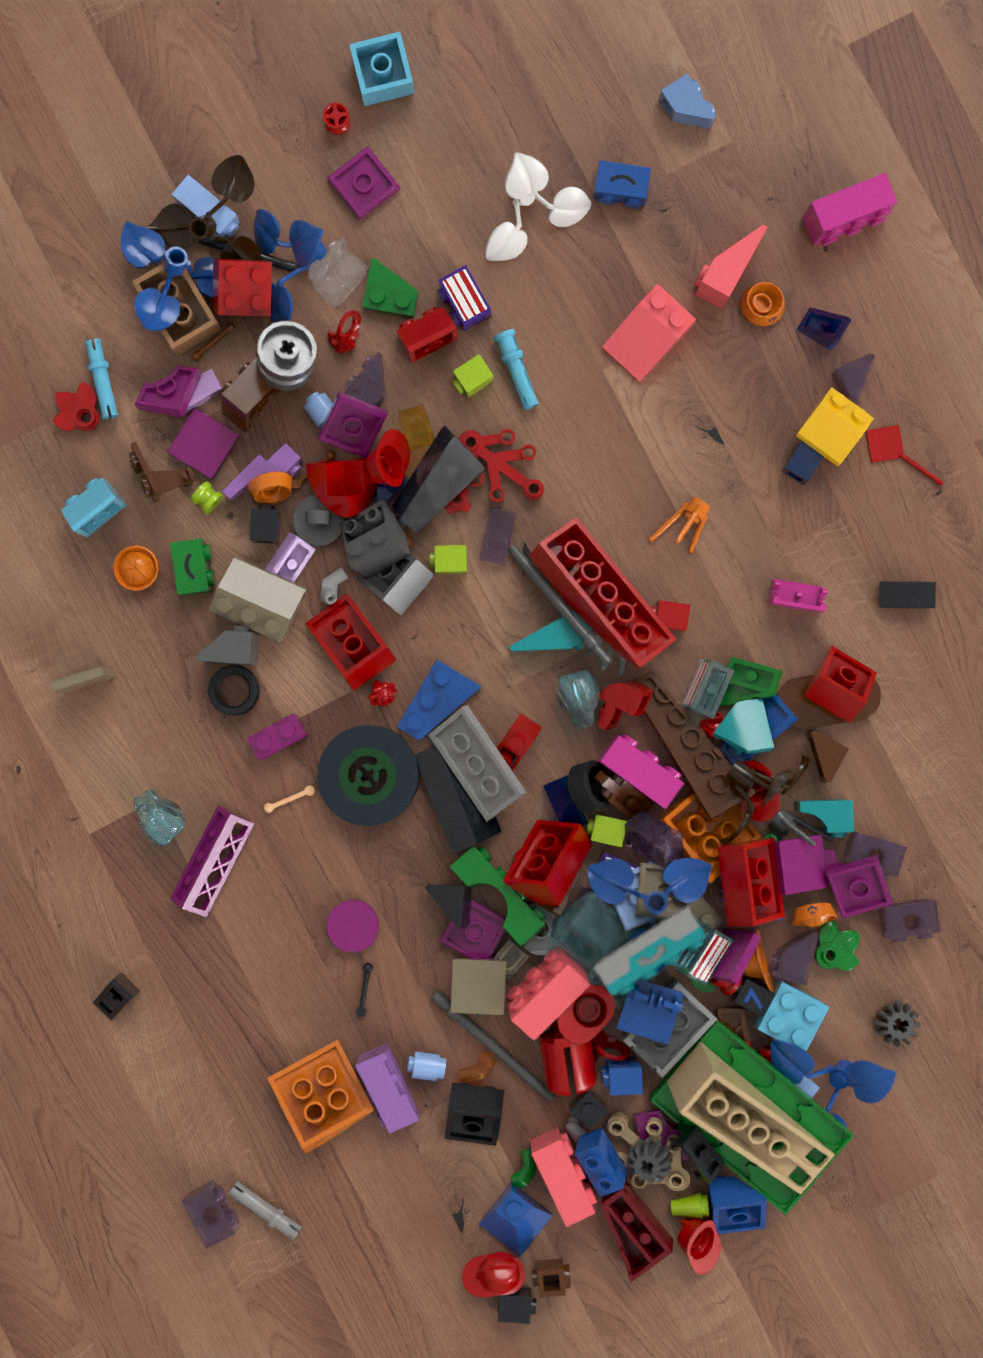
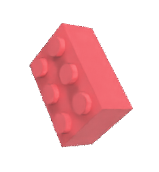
M560 944L556 949H551L545 955L544 961L538 967L531 968L526 974L525 980L519 985L513 986L505 998L511 1021L533 1040L591 985L583 964L563 945Z
M559 1127L530 1140L531 1154L565 1226L568 1227L595 1214L596 1194L590 1181L584 1182L583 1180L586 1178L583 1172L584 1169L578 1159L572 1156L574 1154L573 1145L566 1132L562 1134Z

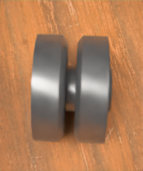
M281 321L271 324L262 332L258 340L256 366L260 377L268 385L278 390L290 391L302 387L310 380L314 372L317 346L313 335L304 326L296 322Z

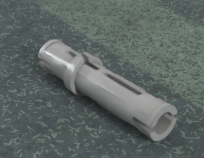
M239 1181L236 1182L228 1196H231L269 1223L268 1227L271 1229L273 1227L290 1238L291 1241L295 1239L302 1228L301 1225L283 1214L284 1210L281 1208L279 1210Z

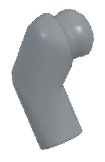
M342 567L322 580L320 597L328 605H332L337 601L338 585L349 578Z
M575 1116L568 1118L566 1131L571 1139L577 1143L579 1136L589 1132L584 1131L581 1126L582 1122Z

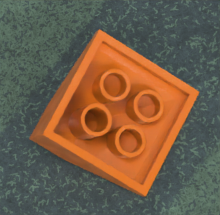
M691 791L663 811L649 825L663 845L679 859L694 858L711 864L712 869L708 879V884H710L721 874L717 846L726 845L720 842V840L727 838L737 830L745 814L737 804L709 820ZM750 821L746 828L727 844L758 840L762 837Z
M338 1040L267 1078L305 1153L328 1142L374 1111Z

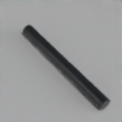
M209 237L198 239L199 244L221 251L229 246L224 242L211 240ZM260 252L262 260L272 262V267L292 272L300 267L298 263Z

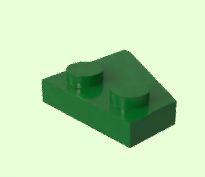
M371 258L362 308L364 310L414 319L419 294L418 290L377 259Z
M731 656L726 673L732 674L719 705L729 706L739 701L776 696L783 671Z

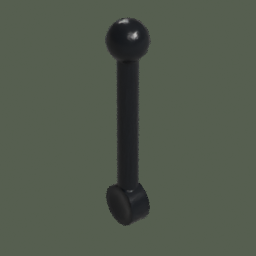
M371 963L363 965L365 974L360 1006L356 1010L358 1017H364L367 1012L365 1002L370 972L373 971Z

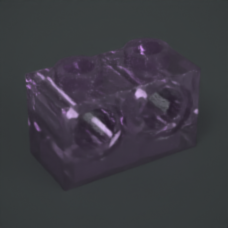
M642 809L624 824L627 846L659 865L662 869L665 870L671 862L684 856L682 834Z

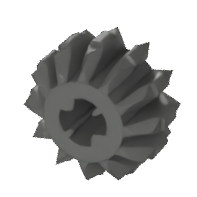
M898 1000L895 1001L894 1007L888 1002L885 1003L887 1011L878 1010L877 1013L882 1019L874 1021L875 1025L880 1026L877 1034L884 1036V1042L887 1044L893 1041L896 1047H900L903 1040L909 1045L911 1043L910 1035L918 1037V1033L914 1031V1028L921 1027V1023L915 1021L919 1016L918 1012L911 1011L912 1006L908 1003L902 1006V1003ZM896 1019H900L902 1021L899 1022V1024H901L899 1028L893 1026L896 1025V1023H894Z
M650 1136L645 1141L641 1138L637 1140L628 1152L627 1166L631 1167V1175L638 1174L639 1182L647 1179L650 1185L654 1180L661 1183L664 1177L670 1174L672 1169L673 1155L668 1154L669 1146L662 1147L661 1139L653 1142Z

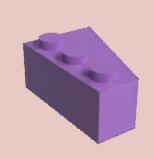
M389 1043L360 1054L355 1066L367 1088L366 1091L371 1103H374L378 1110L377 1117L382 1128L386 1127L390 1134L419 1121L420 1114Z

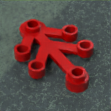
M504 429L499 434L481 436L474 430H467L459 436L458 439L477 459L479 456L487 462L491 486L489 497L492 502L500 503L505 498V491L501 488L499 471L522 487L523 494L528 500L537 501L543 496L544 486L541 481L537 479L529 480L506 463L517 460L532 461L536 456L534 446L527 444L521 449L492 453L486 448V446L501 443L505 446L512 445L515 441V434L512 430ZM505 433H509L512 435V440L505 442L502 436ZM470 438L476 442L473 447L466 445V441ZM527 448L531 449L533 455L525 457L523 451ZM482 473L479 474L481 477L480 483L474 484L472 481L469 483L472 487L478 488L483 485L484 476ZM531 485L538 486L539 491L536 494L529 492ZM495 490L501 491L502 497L500 499L493 498L492 493Z

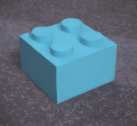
M400 32L349 44L364 106L414 94L413 80Z
M777 977L774 982L775 994L763 1017L757 1015L753 1025L758 1030L777 1040L789 1042L807 1051L829 1006Z

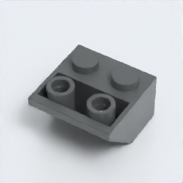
M384 500L375 503L340 523L349 567L367 578L410 555L405 532Z

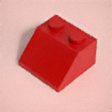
M436 307L430 308L422 314L423 317L415 321L409 319L399 325L400 329L396 330L397 336L411 364L458 340L457 328L444 307L439 309Z
M831 646L811 678L804 696L832 712L835 716L850 723L866 705L877 672Z

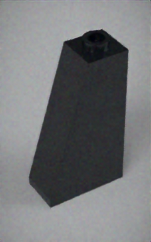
M445 425L435 437L392 505L398 514L395 517L398 523L404 529L410 527L415 533H418L485 469L480 461Z

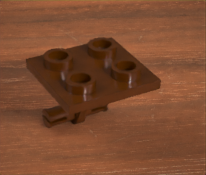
M136 442L131 443V453H128L130 457L129 462L134 473L141 474V487L146 497L151 496L154 503L159 501V495L182 485L185 487L191 486L195 481V474L188 467L183 470L150 471Z

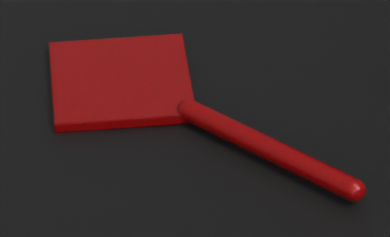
M899 425L866 430L871 463L902 458L937 484L943 485L941 479L904 454Z

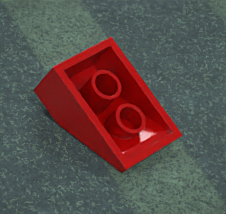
M348 593L305 623L354 691L396 661L388 646Z

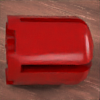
M552 1023L550 1030L538 1036L546 1087L553 1094L570 1096L564 1048L569 1047L577 1095L583 1094L593 1088L597 1080L592 1040L582 1044L571 1043L560 1033L558 1023Z

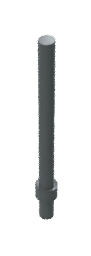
M516 544L512 545L508 552L584 641L583 646L589 653L593 652L605 667L611 664L613 659L601 646L602 642L595 634L592 635L518 546Z
M437 990L432 995L431 999L446 1011L445 1015L452 1021L456 1020L546 1101L550 1103L554 1099L556 1094L551 1093L546 1085L464 1013H450L451 1001Z

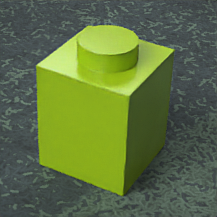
M480 354L453 371L455 379L452 383L459 394L464 392L467 398L494 381V375Z
M435 546V552H430V568H435L436 574H467V546Z
M595 813L594 819L589 818L586 833L590 834L589 839L591 841L622 847L627 821Z

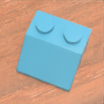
M103 477L90 481L85 486L87 490L79 496L76 494L70 497L65 502L66 506L61 509L71 529L84 537H88L127 506L109 481Z

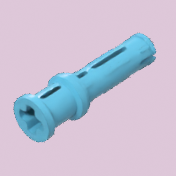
M510 329L495 335L493 340L498 343L502 363L508 366L523 410L533 408L534 405H539V402L522 361L523 350H519L514 337L516 334L515 329Z

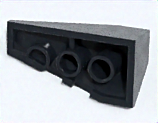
M436 746L415 754L418 768L453 854L502 832L496 816L486 822Z

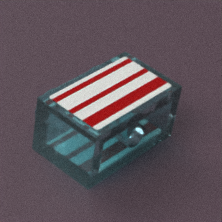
M701 659L681 706L702 718L714 719L735 670L711 659Z
M698 918V922L706 935L702 938L704 943L692 951H689L688 948L680 952L681 958L671 965L686 976L706 986L734 940Z

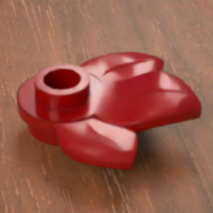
M82 382L76 394L56 392V403L61 413L57 414L52 422L58 428L65 431H71L76 428L82 431H91L97 427L100 420L99 413L95 409L97 396L87 383ZM90 414V421L84 423L83 416Z

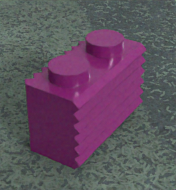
M291 713L290 716L281 718V721L272 723L271 726L263 728L262 731L254 733L253 736H248V741L258 760H264L308 736V732L298 714Z

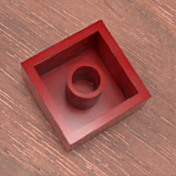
M213 258V313L217 315L271 317L272 262L265 260Z

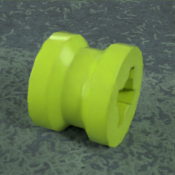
M206 481L194 492L190 501L194 504H199L202 507V511L207 515L219 505L224 495L219 491L215 492L212 489V485Z

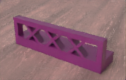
M218 805L170 899L184 910L207 917L254 823ZM235 823L243 824L244 826L240 834L232 837L231 831ZM229 846L230 853L228 857L220 861L219 854L221 850ZM217 870L218 877L214 882L208 884L207 878L209 874ZM205 893L206 900L202 908L194 906L197 897Z

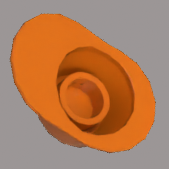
M756 929L755 933L761 937L759 929ZM761 938L743 974L747 977L765 979L769 990L774 992V982L763 951Z

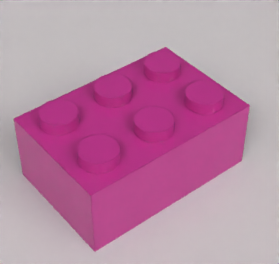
M883 173L811 202L802 219L813 246L821 243L822 246H827L837 241L838 236L846 234L849 237L860 232L863 226L870 224L871 227L883 223L886 221V216L892 213L891 210L898 201L887 174Z
M623 734L622 737L615 735L597 761L625 779L654 803L666 809L684 784L679 779L682 775L670 766L666 765L664 768L658 764L660 759L650 751L644 750L641 752L636 748L638 743L628 735Z

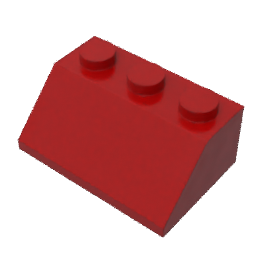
M537 820L503 881L506 885L537 904L560 907L592 843L581 824Z
M775 838L735 842L717 846L722 880L721 887L724 895L728 927L756 926L785 917L783 897L779 891L774 850Z

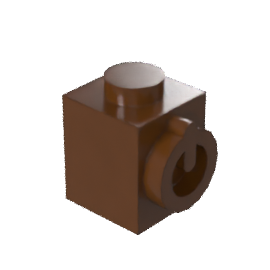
M562 1258L536 1260L537 1270H532L533 1287L538 1286L539 1298L565 1296V1289H571L569 1264H563Z

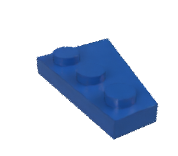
M437 660L397 728L417 740H421L482 686Z
M777 693L774 697L763 699L772 740H774L797 721L798 718ZM725 741L720 747L721 752L732 765L738 760L741 762L749 761L758 754L742 752L738 755L736 750Z

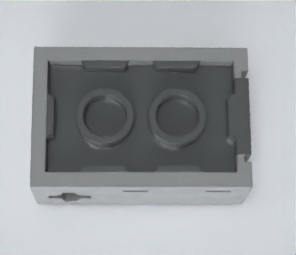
M676 978L666 987L684 993L681 1001L683 1005L681 1012L677 1014L668 1045L626 1031L621 1034L623 1041L650 1067L655 1069L662 1078L717 1020L715 1015Z

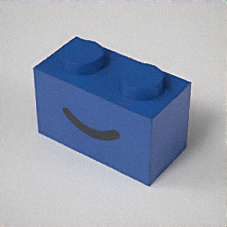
M599 160L593 199L605 205H612L616 202L623 203L625 207L633 209L640 206L644 207L647 200L651 168Z

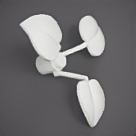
M515 153L511 168L506 176L505 189L509 196L515 198L512 203L515 207L516 225L514 226L511 222H504L494 229L486 245V259L489 261L510 260L520 255L525 249L528 238L523 230H519L522 226L520 205L529 206L537 199L545 207L552 209L548 218L553 225L568 227L580 221L587 214L592 202L585 192L577 187H566L555 195L553 204L547 202L538 194V191L544 189L548 182L549 176L546 168L533 157L522 153Z

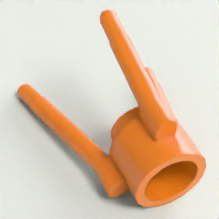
M693 497L690 503L685 501L682 507L649 538V541H654L685 513L684 518L687 522L675 541L680 543L691 525H697L698 523L688 549L689 553H693L703 526L709 518L707 516L710 510L709 505L696 497Z

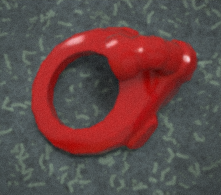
M348 311L341 318L336 332L328 331L327 335L330 345L333 346L337 353L343 354L352 351L356 347L354 341L360 336L358 330L361 324V315L358 311ZM350 316H352V325L350 329L343 334V325L345 321Z
M600 1031L591 1039L595 1062L598 1061L600 1056L614 1061H623L630 1054V1049L627 1045L616 1040L614 1035L606 1036L604 1031ZM614 1048L621 1051L623 1055H610L603 1049Z

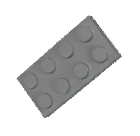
M468 705L461 707L429 734V737L486 822L493 819L527 793Z

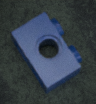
M628 1057L623 1061H614L606 1058V1066H601V1079L604 1088L608 1087L610 1095L643 1094L642 1067L637 1057Z
M603 1128L579 1136L575 1156L598 1195L602 1197L623 1189L627 1169Z

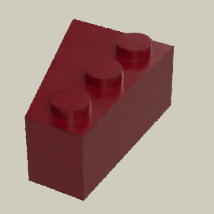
M626 1179L623 1189L602 1196L601 1206L612 1235L615 1237L619 1247V1253L627 1268L630 1282H633L673 1252V1238Z

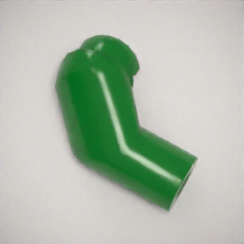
M531 1148L521 1150L523 1167L519 1172H515L511 1176V1182L516 1187L524 1188L528 1186L537 1172Z

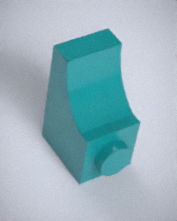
M853 800L795 801L796 811L814 816L821 823L822 831L830 833V837H846V832H854Z

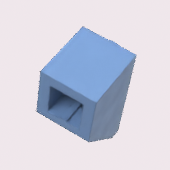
M688 73L661 90L658 100L672 121L707 129L713 126L716 111L710 101H705L701 95L700 85L695 79L692 80Z

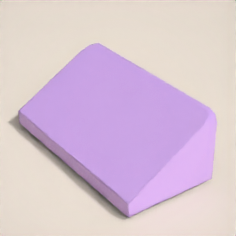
M212 369L201 375L185 414L222 394V386Z
M290 532L265 570L295 582L316 549Z

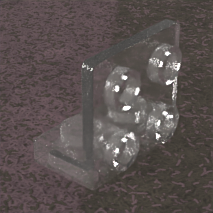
M343 236L338 241L333 240L325 251L327 254L321 261L316 260L308 270V279L312 289L335 309L342 304L369 273V267L350 252L347 240Z

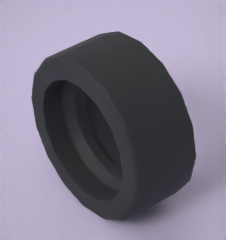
M232 665L223 667L214 673L209 681L208 695L210 702L218 711L224 714L240 715L247 713L255 706L259 699L260 687L258 680L251 671L244 667ZM238 675L248 683L250 689L249 696L241 705L229 706L220 698L219 685L227 676Z
M595 760L574 765L568 773V790L575 806L585 813L604 809L610 804L600 792L604 787L594 779L600 770L607 775L608 773Z

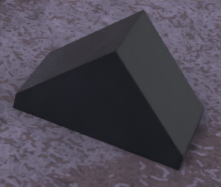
M431 884L425 887L458 928L466 929L469 926L472 888Z
M121 973L109 982L93 1003L112 1021L140 990Z

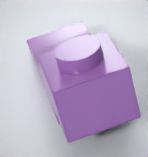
M285 443L268 461L259 454L222 492L234 502L248 491V484L254 477L267 472L280 471L286 472L293 478L301 470L300 464L303 460Z

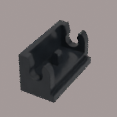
M677 1123L674 1129L681 1135L677 1138L669 1137L670 1143L683 1150L698 1170L694 1171L697 1179L705 1180L708 1184H711L725 1165L724 1161L698 1126Z

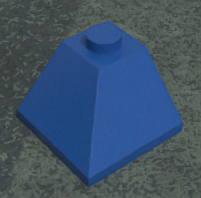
M716 1176L713 1182L708 1184L710 1217L716 1226L718 1234L765 1229L767 1201L764 1195L735 1176Z
M510 1182L481 1219L479 1225L521 1257L553 1214L522 1189Z

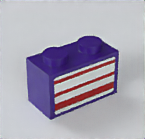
M466 265L438 280L440 287L437 290L438 295L444 304L449 303L453 310L450 312L453 322L457 327L461 325L464 332L492 317L491 309Z

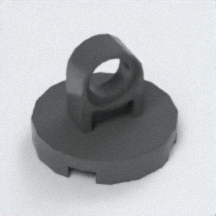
M316 495L305 498L295 509L293 516L294 529L299 538L307 544L315 547L329 546L342 535L340 523L345 521V517L336 515L328 510Z

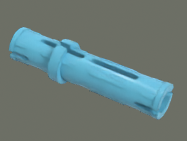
M90 339L85 341L84 344L90 362L88 369L89 372H92L101 417L103 420L109 419L107 410L109 408L113 419L118 417L119 414L117 413L107 371L109 364L104 358L101 339H94L96 350H93Z

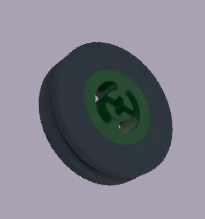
M365 725L353 727L340 733L327 745L320 758L317 779L321 796L334 814L355 825L375 826L394 819L409 806L418 788L419 768L413 750L400 735L384 727ZM364 756L375 757L378 761L376 765L372 763L363 765L367 771H374L372 777L376 783L381 779V770L385 769L387 771L385 786L375 794L367 795L360 792L361 786L366 788L375 786L371 780H363L365 773L361 768H358L356 771V781L353 782L351 780L350 772L353 764Z

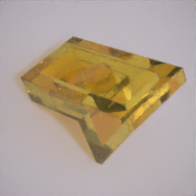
M423 404L398 412L411 450L432 444L435 438Z

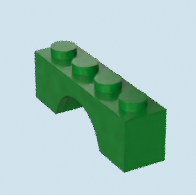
M473 845L450 868L467 887L491 885L503 894L508 909L503 927L521 947H524L547 926L543 921L546 916L537 906L531 908L525 901L527 899L526 896L504 883L503 879L507 873L501 866L496 869L490 861L493 857L484 847L478 849Z

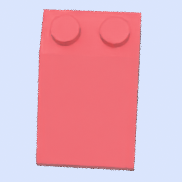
M765 225L760 226L715 257L710 266L705 264L694 284L698 287L695 295L723 309L768 227Z
M657 284L605 342L602 349L640 383L692 328L696 319Z

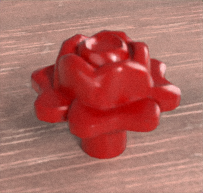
M376 680L372 683V693L368 696L372 706L386 707L395 700L397 689L393 682L388 684L387 682L381 683L380 680Z
M716 712L714 716H707L706 719L700 721V728L709 738L717 740L712 734L723 721L722 714Z

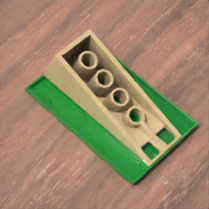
M718 1019L680 1058L675 1067L670 1070L658 1087L649 1095L650 1101L676 1123L698 1126L725 1165L756 1191L764 1195L785 1216L854 1137L853 1133L842 1122L778 1071L775 1066L752 1049Z

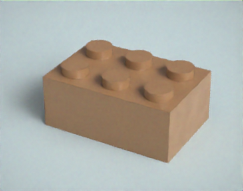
M164 263L132 281L138 293L148 288L157 289L162 293L168 276L164 270ZM185 268L182 275L173 276L167 296L175 297L179 301L180 313L177 320L170 327L161 330L171 349L179 356L220 332L222 328L190 277L187 269Z

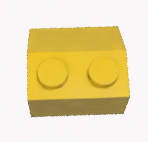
M831 387L816 405L796 436L839 467L863 436L874 418Z

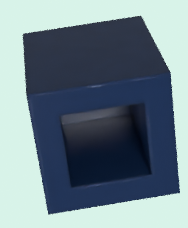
M801 441L781 472L804 485L811 478L823 456Z

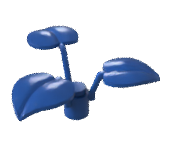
M258 209L254 219V236L259 249L266 254H271L275 251L276 245L293 248L294 257L300 265L299 268L278 280L277 285L271 283L270 318L274 323L281 321L290 322L293 312V301L287 288L283 287V284L303 270L310 269V264L320 263L325 260L326 249L321 242L324 230L304 220H295L289 230L290 242H282L278 239L280 226L276 218L267 210Z
M126 221L121 234V250L126 261L137 268H145L150 262L157 265L164 261V270L168 274L162 293L157 289L148 288L141 291L135 299V313L145 329L160 331L170 327L177 320L180 313V303L175 297L167 296L173 276L182 275L185 268L192 279H197L196 287L205 296L213 298L212 257H203L196 260L192 270L191 262L187 261L188 255L184 249L172 247L165 251L164 240L158 233L149 228Z
M607 859L589 865L587 874L592 890L606 903H622L626 892L643 899L644 908L652 913L649 924L650 929L655 925L658 914L666 910L668 904L667 897L671 891L678 901L684 903L695 902L702 897L707 888L712 866L699 859H677L668 864L663 872V880L669 885L664 893L651 891L646 895L629 888L634 881V873L631 866L623 860ZM641 928L636 930L631 936L630 941L648 929ZM662 963L661 965L656 967L658 970L655 975H657L666 966L665 963Z
M773 1040L771 1042L772 1065L793 1083L798 1084L802 1082L804 1076L811 1079L829 1072V1082L835 1088L826 1106V1110L829 1113L840 1090L847 1086L853 1087L857 1099L871 1104L885 1098L895 1081L896 1071L883 1068L865 1060H858L852 1063L843 1059L838 1061L835 1066L830 1064L827 1068L810 1073L815 1063L809 1053L789 1042ZM832 1114L835 1118L842 1122L845 1125V1127L848 1128L846 1122L843 1120L842 1117H840L837 1114Z

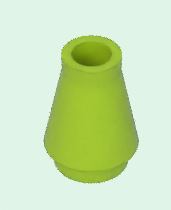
M699 1192L671 1200L672 1216L704 1220V1217H710L708 1194L702 1195Z

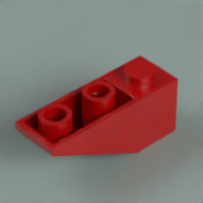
M522 713L519 714L497 746L498 751L512 771L542 729L540 725Z

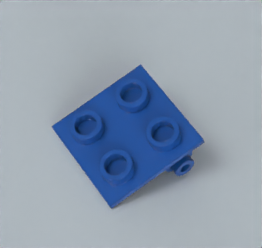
M637 979L634 981V988L627 992L617 1029L668 1045L677 1014L682 1009L683 1003L681 1001L684 993Z

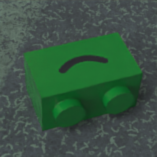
M202 538L170 543L177 595L185 597L212 593V586L216 585L214 570L209 568L208 560H212L210 544H206V541Z

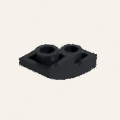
M880 581L879 608H936V582Z

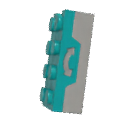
M686 905L599 960L594 968L611 995L618 992L622 996L634 988V981L640 977L643 981L649 979L657 973L658 969L656 967L662 963L669 966L681 958L680 952L688 948L689 951H692L704 943L702 938L706 936L705 931L689 906Z

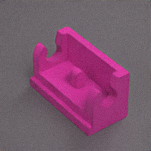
M772 579L768 605L822 613L826 609L824 598L828 593V589L820 586Z

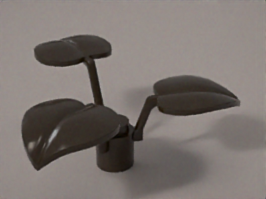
M234 155L228 157L217 166L212 176V188L217 194L224 195V197L210 211L206 212V215L193 218L191 211L187 207L174 203L164 207L148 228L158 233L163 238L164 243L171 247L187 248L196 239L209 237L211 240L221 241L229 245L222 249L220 259L262 260L260 250L251 238L242 235L232 242L228 238L216 235L217 225L212 218L213 214L229 198L233 202L241 203L252 195L255 181L245 158L242 155Z
M802 755L800 767L789 780L787 779L792 772L790 769L768 777L755 771L753 768H749L738 760L726 777L738 785L735 790L742 795L748 807L737 830L727 838L720 840V842L727 844L734 840L746 828L756 810L744 788L750 790L756 783L768 790L766 797L760 804L764 806L776 795L780 787L784 788L781 792L782 795L793 788L807 769L810 759ZM759 778L767 782H770L771 786L759 780Z

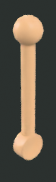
M309 785L305 787V790L273 804L266 803L263 809L266 813H271L274 808L305 795L312 796L315 793V788Z

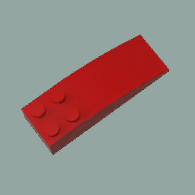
M577 517L538 543L529 555L573 610L605 642L638 670L677 640Z

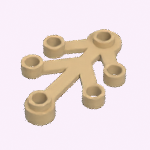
M621 1112L612 1113L607 1122L609 1133L614 1136H621L630 1145H635L640 1137L628 1128L629 1120L627 1116ZM657 1117L650 1118L646 1126V1130L653 1142L661 1139L663 1128L662 1121ZM619 1124L622 1128L615 1129L613 1125ZM657 1124L659 1128L654 1130L650 1125ZM671 1135V1136H669V1137L677 1138V1137H679V1136H678V1135ZM668 1137L666 1146H669V1152L673 1155L672 1169L670 1174L664 1177L661 1183L654 1180L652 1184H666L673 1191H683L690 1184V1173L682 1166V1149L671 1146ZM618 1152L617 1154L620 1159L624 1161V1166L627 1167L629 1156ZM638 1174L632 1175L631 1182L635 1188L641 1189L649 1184L647 1179L638 1182L635 1179L639 1176ZM677 1176L681 1178V1181H674L672 1178Z

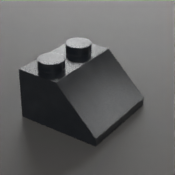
M452 1083L444 1139L496 1146L502 1118L504 1090L492 1086L480 1087L468 1083Z

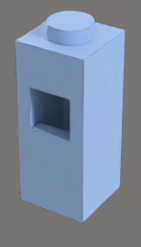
M189 175L171 194L176 203L184 205L191 211L194 218L206 215V212L210 211L220 202V200ZM225 204L213 214L212 218L217 225L215 234L225 238L233 237L239 229L238 224L240 220L237 214Z

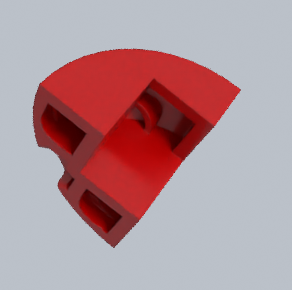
M367 458L306 463L311 487L317 498L328 510L336 515L350 518L360 513L368 505L376 490L377 482L370 483L368 481Z

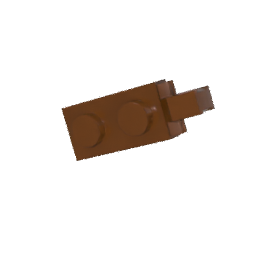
M600 770L594 777L604 787L600 791L603 796L635 823H638L654 805L646 796L617 774L611 779Z

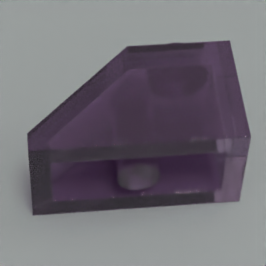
M808 929L777 948L776 954H772L769 963V969L772 970L771 974L779 979L807 985L819 933Z

